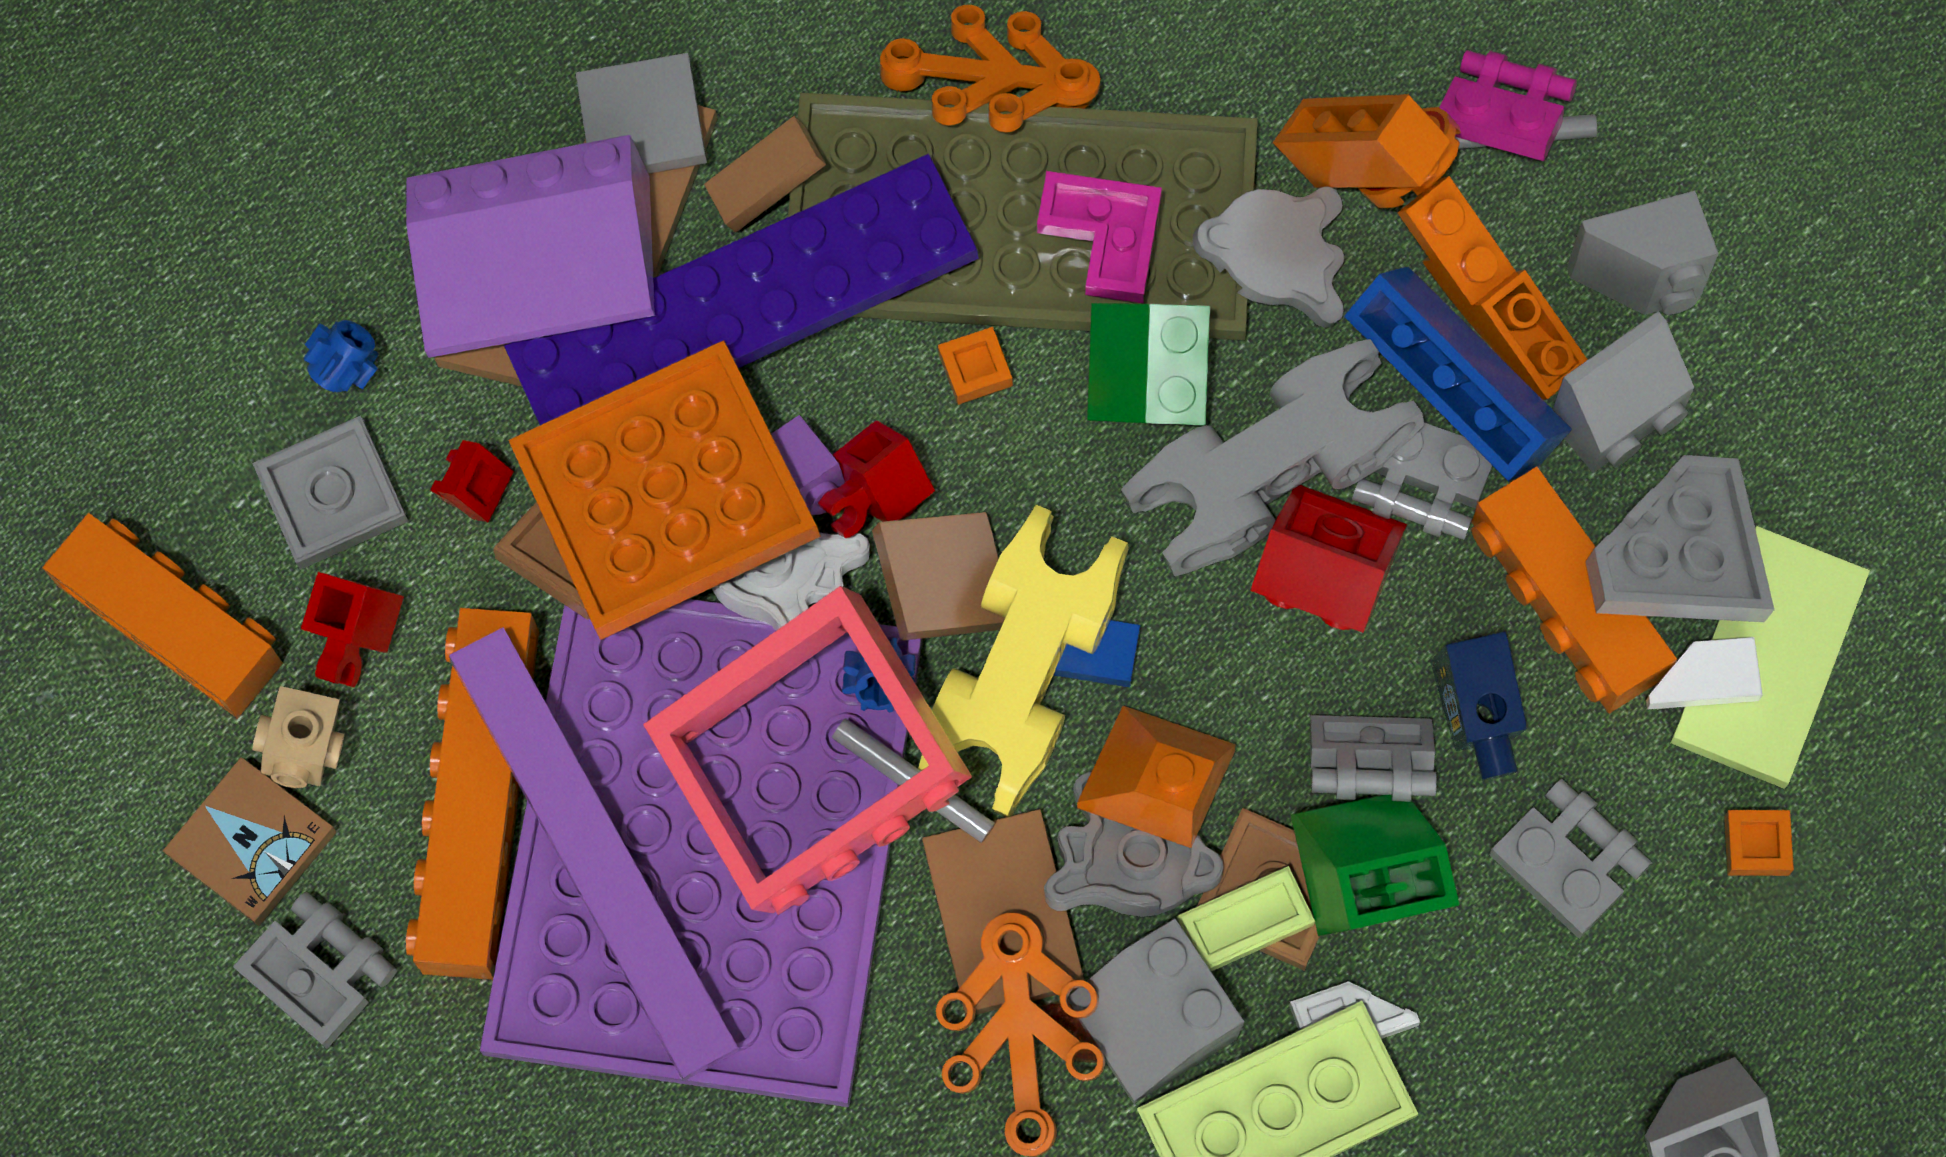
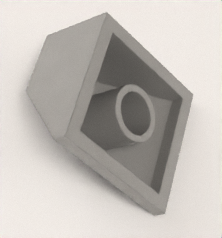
M1736 1057L1677 1079L1645 1134L1649 1157H1780L1767 1096Z

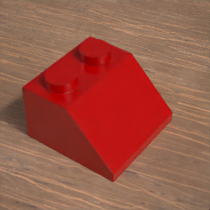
M1299 485L1291 491L1270 530L1250 591L1263 595L1268 602L1277 607L1285 609L1298 608L1319 616L1331 627L1341 630L1354 629L1364 633L1376 607L1407 524L1392 518L1387 519L1373 514V511Z

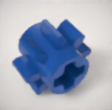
M348 320L336 321L331 329L319 324L305 343L309 349L304 356V360L309 363L307 367L308 373L318 385L326 390L347 392L352 384L363 389L378 369L373 364L379 355L378 352L374 351L375 341L365 328L355 322Z
M893 637L889 642L915 682L912 676L915 674L916 657L911 654L903 656L901 649L897 645L898 639ZM846 651L843 670L846 672L843 675V694L855 693L863 711L867 709H886L889 713L893 712L894 707L861 653Z

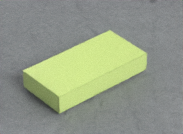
M1289 866L1176 916L1177 922L1210 971L1223 967L1310 928L1315 924L1311 911Z

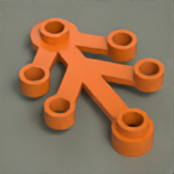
M962 5L952 12L951 33L956 40L967 43L983 60L923 53L914 41L905 38L891 41L880 55L881 80L888 88L896 91H909L917 88L924 82L925 76L976 82L963 90L953 86H945L933 93L932 116L938 123L943 125H956L965 119L967 113L989 102V123L991 127L1000 132H1012L1020 128L1024 120L1052 105L1055 107L1085 109L1092 103L1093 98H1095L1100 89V75L1097 69L1089 62L1081 59H1065L1041 35L1040 18L1036 14L1027 11L1017 12L1009 17L1007 21V41L1012 47L1025 50L1040 67L1021 65L985 28V14L983 10L974 5ZM1024 29H1026V30H1030V31L1022 32V31H1018V30H1024ZM1017 87L1033 89L1020 98L1014 94L1007 93ZM949 104L955 105L954 107H944V105ZM1009 111V112H1012V113H1011V114H1001L1000 112Z
M1004 913L992 919L983 931L981 949L984 959L956 993L946 994L939 1000L936 1007V1016L940 1024L949 1030L962 1031L967 1029L975 1019V1006L1001 977L1003 978L1005 1002L962 1055L953 1056L946 1061L942 1068V1079L946 1087L956 1093L965 1094L973 1091L980 1083L981 1071L1008 1039L1015 1111L1007 1119L1005 1137L1009 1146L1016 1153L1023 1156L1036 1157L1046 1153L1053 1146L1057 1136V1128L1052 1116L1041 1109L1034 1036L1066 1061L1069 1073L1081 1081H1091L1099 1077L1104 1070L1105 1058L1098 1047L1091 1043L1079 1041L1030 1000L1028 973L1060 997L1062 1009L1071 1017L1083 1019L1092 1015L1098 1007L1099 997L1096 989L1084 980L1073 979L1042 953L1043 937L1035 922L1019 913ZM1009 932L1019 933L1023 940L1021 950L1014 955L1004 954L1000 947L1002 937ZM1075 988H1085L1091 996L1089 1006L1082 1011H1074L1068 1004V996ZM960 1000L966 1005L967 1014L962 1022L952 1024L946 1019L945 1009L950 1002ZM1082 1050L1092 1051L1097 1058L1095 1069L1088 1074L1079 1073L1074 1065L1075 1056ZM961 1062L969 1064L973 1071L971 1081L965 1086H957L951 1079L952 1068ZM1026 1119L1036 1120L1041 1128L1039 1138L1033 1143L1023 1142L1018 1134L1019 1125Z

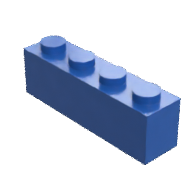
M1409 267L1380 273L1345 314L1344 317L1366 339H1371L1378 351L1508 481L1519 478L1536 466L1539 467L1572 430Z

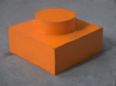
M993 327L938 345V354L958 405L1013 386L1012 375Z
M1790 810L1727 811L1724 816L1727 875L1789 876L1794 870Z

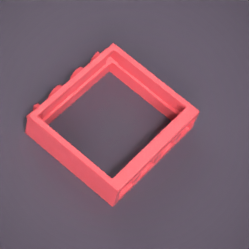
M842 586L836 588L643 724L750 908L767 913L776 912L778 915L793 905L801 906L810 897L807 890L824 878L828 881H833L852 871L860 863L857 856L875 843L878 847H882L899 839L910 829L907 821L926 808L929 812H934L950 804L948 799L959 792L957 787L972 778L966 765L862 596ZM848 632L929 766L766 878L687 744Z

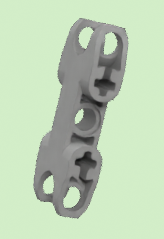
M1371 339L1358 341L1308 359L1284 374L1271 388L1270 396L1279 408L1277 411L1224 443L1212 426L1197 427L1164 446L1148 464L1121 489L1123 497L1133 513L1146 512L1170 502L1188 504L1196 511L1193 522L1180 535L1175 537L1162 552L1166 564L1174 576L1186 574L1213 563L1235 557L1262 540L1270 532L1276 520L1266 507L1267 504L1320 472L1324 474L1334 489L1349 487L1380 469L1394 453L1424 426L1423 413L1414 400L1400 402L1376 412L1358 410L1349 402L1352 392L1372 376L1375 369L1381 364L1378 355L1379 351Z

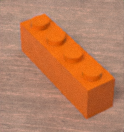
M1537 466L1477 503L1472 519L1474 527L1471 528L1477 545L1487 557H1497L1508 573L1506 575V582L1510 591L1522 605L1526 606L1530 603L1543 621L1540 624V629L1545 640L1556 653L1561 654L1565 652L1578 670L1575 672L1576 681L1590 701L1593 703L1600 701L1610 714L1664 678L1674 666L1677 658L1646 616L1596 613L1586 566V560L1595 549V545Z
M88 513L42 568L59 588L238 719L283 664L271 646L276 641L275 637L249 617L241 624L228 615L226 611L230 608V605L206 585L202 584L195 591L180 579L184 576L185 572L161 552L157 551L150 558L135 546L140 542V539L117 520L112 518L105 525Z

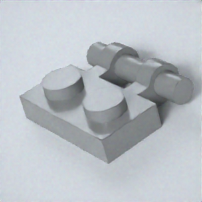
M1424 423V426L1406 444L1394 453L1380 469L1375 471V473L1386 476L1383 484L1379 485L1366 479L1358 481L1352 500L1373 507L1372 513L1390 519L1391 514L1423 525V532L1440 538L1443 532L1465 540L1472 518L1452 511L1451 507L1453 502L1456 501L1476 509L1493 465L1464 436ZM1403 483L1436 494L1433 504L1400 492Z
M1311 715V793H1336V799L1355 800L1356 794L1391 795V801L1411 802V796H1436L1437 781L1436 772H1434L1435 745L1431 718Z
M1560 779L1545 795L1562 811L1560 816L1551 824L1533 807L1491 849L1489 855L1580 939L1624 893V890L1607 875L1619 864L1637 880L1653 862L1635 847L1638 840L1626 829L1619 832L1594 809L1597 806V802L1585 791L1578 794L1563 779ZM1577 827L1603 849L1593 861L1567 838Z
M305 892L296 899L291 907V911L305 922L296 933L291 935L278 922L274 921L233 967L328 1049L369 1003L352 985L361 976L367 975L382 988L393 979L397 968L382 956L383 948L370 937L362 939L342 922L343 914L332 904L327 902L322 905L312 895ZM325 940L345 956L334 970L312 953L315 947Z

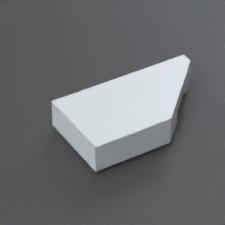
M1755 638L1693 642L1649 694L1646 700L1647 710L1759 701L1763 694Z
M1346 982L1291 1001L1289 1005L1298 1030H1302L1360 1001H1363L1381 1039L1417 1027L1420 1023L1417 1013L1407 1008L1404 1010L1372 995L1370 991L1351 982Z

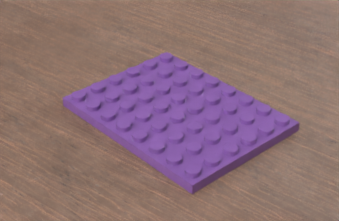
M687 599L600 640L590 619H585L564 605L546 699L550 712L737 1044L738 1052L688 1080L682 1081L527 801L480 1046V1052L483 1056L849 1107L891 843L882 847H878L875 843L857 856L860 863L852 871L833 881H828L824 878L807 890L810 897L801 906L793 905L780 915L776 912L767 913L752 910L643 725L774 633L776 630L768 623L743 617L726 608L722 603ZM879 624L888 640H891L893 637L898 639L897 645L901 649L903 656L907 654L915 655V674L912 677L915 679L916 684L923 638L901 641L896 626ZM848 632L687 744L766 878L899 787L894 781L832 739L834 732L846 718L903 759L905 756L908 730L895 709L890 713L886 709H867L863 711L855 693L843 694L842 692L843 675L846 673L843 670L844 654L846 651L859 652Z

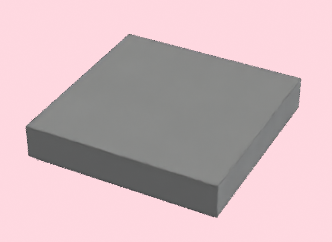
M688 53L575 72L586 143L631 135L648 174L707 163Z
M361 415L252 463L300 570L409 522Z

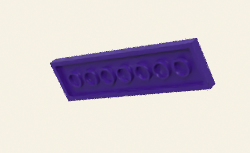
M926 154L653 278L655 316L511 342L504 347L539 425H542L723 340L737 367L740 368L979 259L978 251L930 155Z

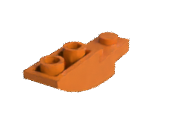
M1450 176L1440 178L1430 189L1421 193L1397 212L1428 256L1422 262L1445 294L1482 339L1541 399L1546 400L1560 389L1563 377L1588 360L1526 270L1516 271Z

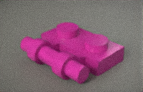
M1467 50L1461 62L1460 72L1479 78L1477 82L1455 76L1439 107L1446 111L1459 125L1461 133L1456 134L1455 137L1544 161L1562 125L1564 106L1548 102L1550 97L1571 102L1577 80L1557 75V69L1554 67L1538 64L1535 69L1509 62L1506 54L1490 50L1487 55ZM1502 83L1527 90L1528 92L1525 96L1500 89L1499 86Z

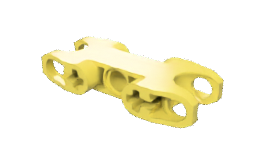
M1035 505L1021 529L1001 553L986 587L981 608L1005 617V620L979 678L953 668L945 679L932 708V712L957 752L972 746L989 748L999 756L1002 769L992 809L995 810L994 812L1005 817L1013 815L1028 789L1044 771L1061 733L1065 715L1041 705V702L1066 645L1069 644L1090 654H1094L1115 610L1119 581L1129 550L1127 542L1112 536L1109 542L1104 545L1098 559L1087 571L1074 576L1058 574L1046 565L1044 561L1045 547L1051 532L1054 516L1051 515L1052 511ZM923 755L918 767L920 771L929 766Z

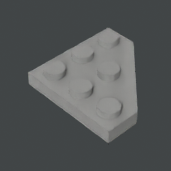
M1683 455L1656 487L1652 488L1626 515L1613 532L1607 535L1595 547L1586 560L1596 613L1765 622L1775 610L1740 462L1737 458Z

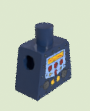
M1506 632L1445 645L1430 661L1456 751L1474 748L1482 781L1517 773L1518 770L1510 739L1517 737L1526 730V720ZM1477 705L1483 706L1490 711L1493 718L1492 724L1485 723L1478 717Z

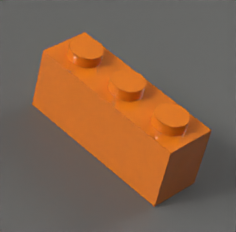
M1409 94L1303 99L1275 138L1273 144L1315 188L1421 187L1423 183L1436 173L1439 167V159L1452 141Z

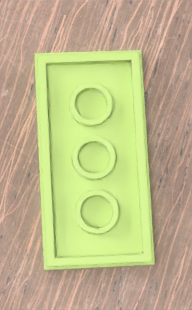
M1756 526L1755 530L1775 610L1765 622L1718 620L1711 640L1755 638L1763 696L1759 701L1684 707L1670 743L1785 789L1790 782L1870 570Z
M1363 1001L1137 1108L1159 1157H1333L1418 1116V1112Z

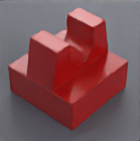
M462 440L458 449L449 451L445 460L450 463V466L443 480H435L430 491L447 504L464 512L471 519L489 522L514 471L480 443Z

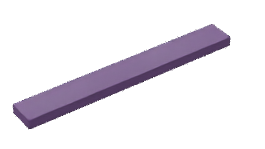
M504 627L450 654V662L682 1081L688 1080L737 1053V1044Z

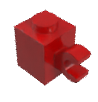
M875 420L833 454V457L840 465L845 483L825 493L818 504L821 509L832 516L845 508L842 516L830 526L834 532L844 538H849L858 533L863 527L867 513L882 522L900 520L910 515L917 505L935 492L909 439Z
M317 572L301 625V630L327 637L323 653L316 665L315 677L355 688L362 669L359 648L362 647L383 653L388 652L404 596L356 581Z

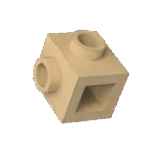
M280 686L272 717L260 716L252 750L262 752L261 773L271 775V779L274 782L286 787L304 788L307 784L321 786L325 767L337 769L345 734L334 731L340 699Z

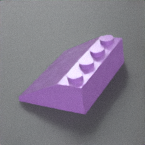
M631 135L407 178L406 226L424 349L428 358L655 316L650 176Z

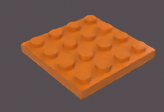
M724 340L508 440L600 640L821 537L817 525Z

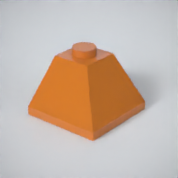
M1122 706L1078 799L1077 808L1192 848L1233 757L1236 744Z

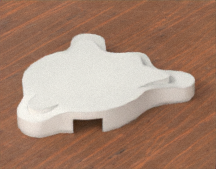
M820 533L821 537L713 587L712 590L717 599L726 608L743 617L766 622L777 631L808 609L809 605L818 602L839 586L843 587V575L850 570L864 565L869 560V541L859 533L849 538H844L839 534Z

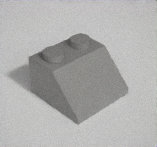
M1695 191L1582 221L1567 270L1571 279L1644 315L1663 310L1664 314L1671 315L1693 307L1697 300H1700L1719 253Z
M1657 311L1563 377L1553 410L1572 428L1564 439L1592 473L1608 462L1613 467L1620 466L1641 448L1642 444L1639 441L1655 429L1660 435L1667 433L1688 414L1685 408L1693 392L1694 385L1668 323L1661 313Z
M1176 919L1171 920L1121 951L1086 981L1096 989L1099 1003L1092 1015L1087 1018L1078 1019L1094 1045L1102 1051L1107 1065L1133 1104L1237 1040L1244 1024V1020ZM1078 988L1068 996V1004L1074 1011L1086 1009L1091 1001L1090 993L1085 988Z

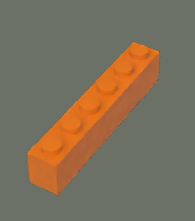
M460 608L457 627H449L445 643L446 662L451 663L450 654L504 627L533 679L539 629L531 613ZM452 665L450 684H441L438 694L439 720H445L442 742H434L431 748L430 776L431 778H437L434 800L425 801L422 813V834L429 837L426 859H418L415 867L414 893L416 896H421L418 919L411 918L408 923L406 953L413 956L414 964L424 975L493 980L501 940L520 786Z

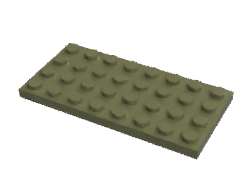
M800 93L798 120L805 125L826 165L790 192L788 217L929 154L978 251L979 259L852 317L1090 331L1091 303L1210 306L1209 338L1245 340L1248 299L1237 293L1242 287L1233 280L1226 269L1220 273L1212 262L1200 257L1194 249L1192 239L1195 229L1205 220L1219 216L1235 199L1246 192L1254 191L1258 118L1048 107L1024 120L1021 127L1017 130L1000 132L992 128L989 123V103L967 113L965 119L956 125H943L938 123L932 116V100ZM949 104V105H944V107H954V106H955V105H951V104ZM1003 111V112H1000V113H1001V114H1011L1012 112ZM1046 171L1162 188L1143 303L1085 295L1093 241L1037 233V220Z

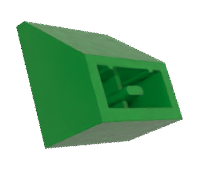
M1381 795L1291 815L1318 936L1353 930L1460 905L1446 844L1412 800L1411 802L1391 801V795Z

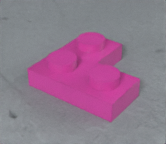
M1046 171L1037 220V233L1093 241L1085 295L1143 303L1162 188Z

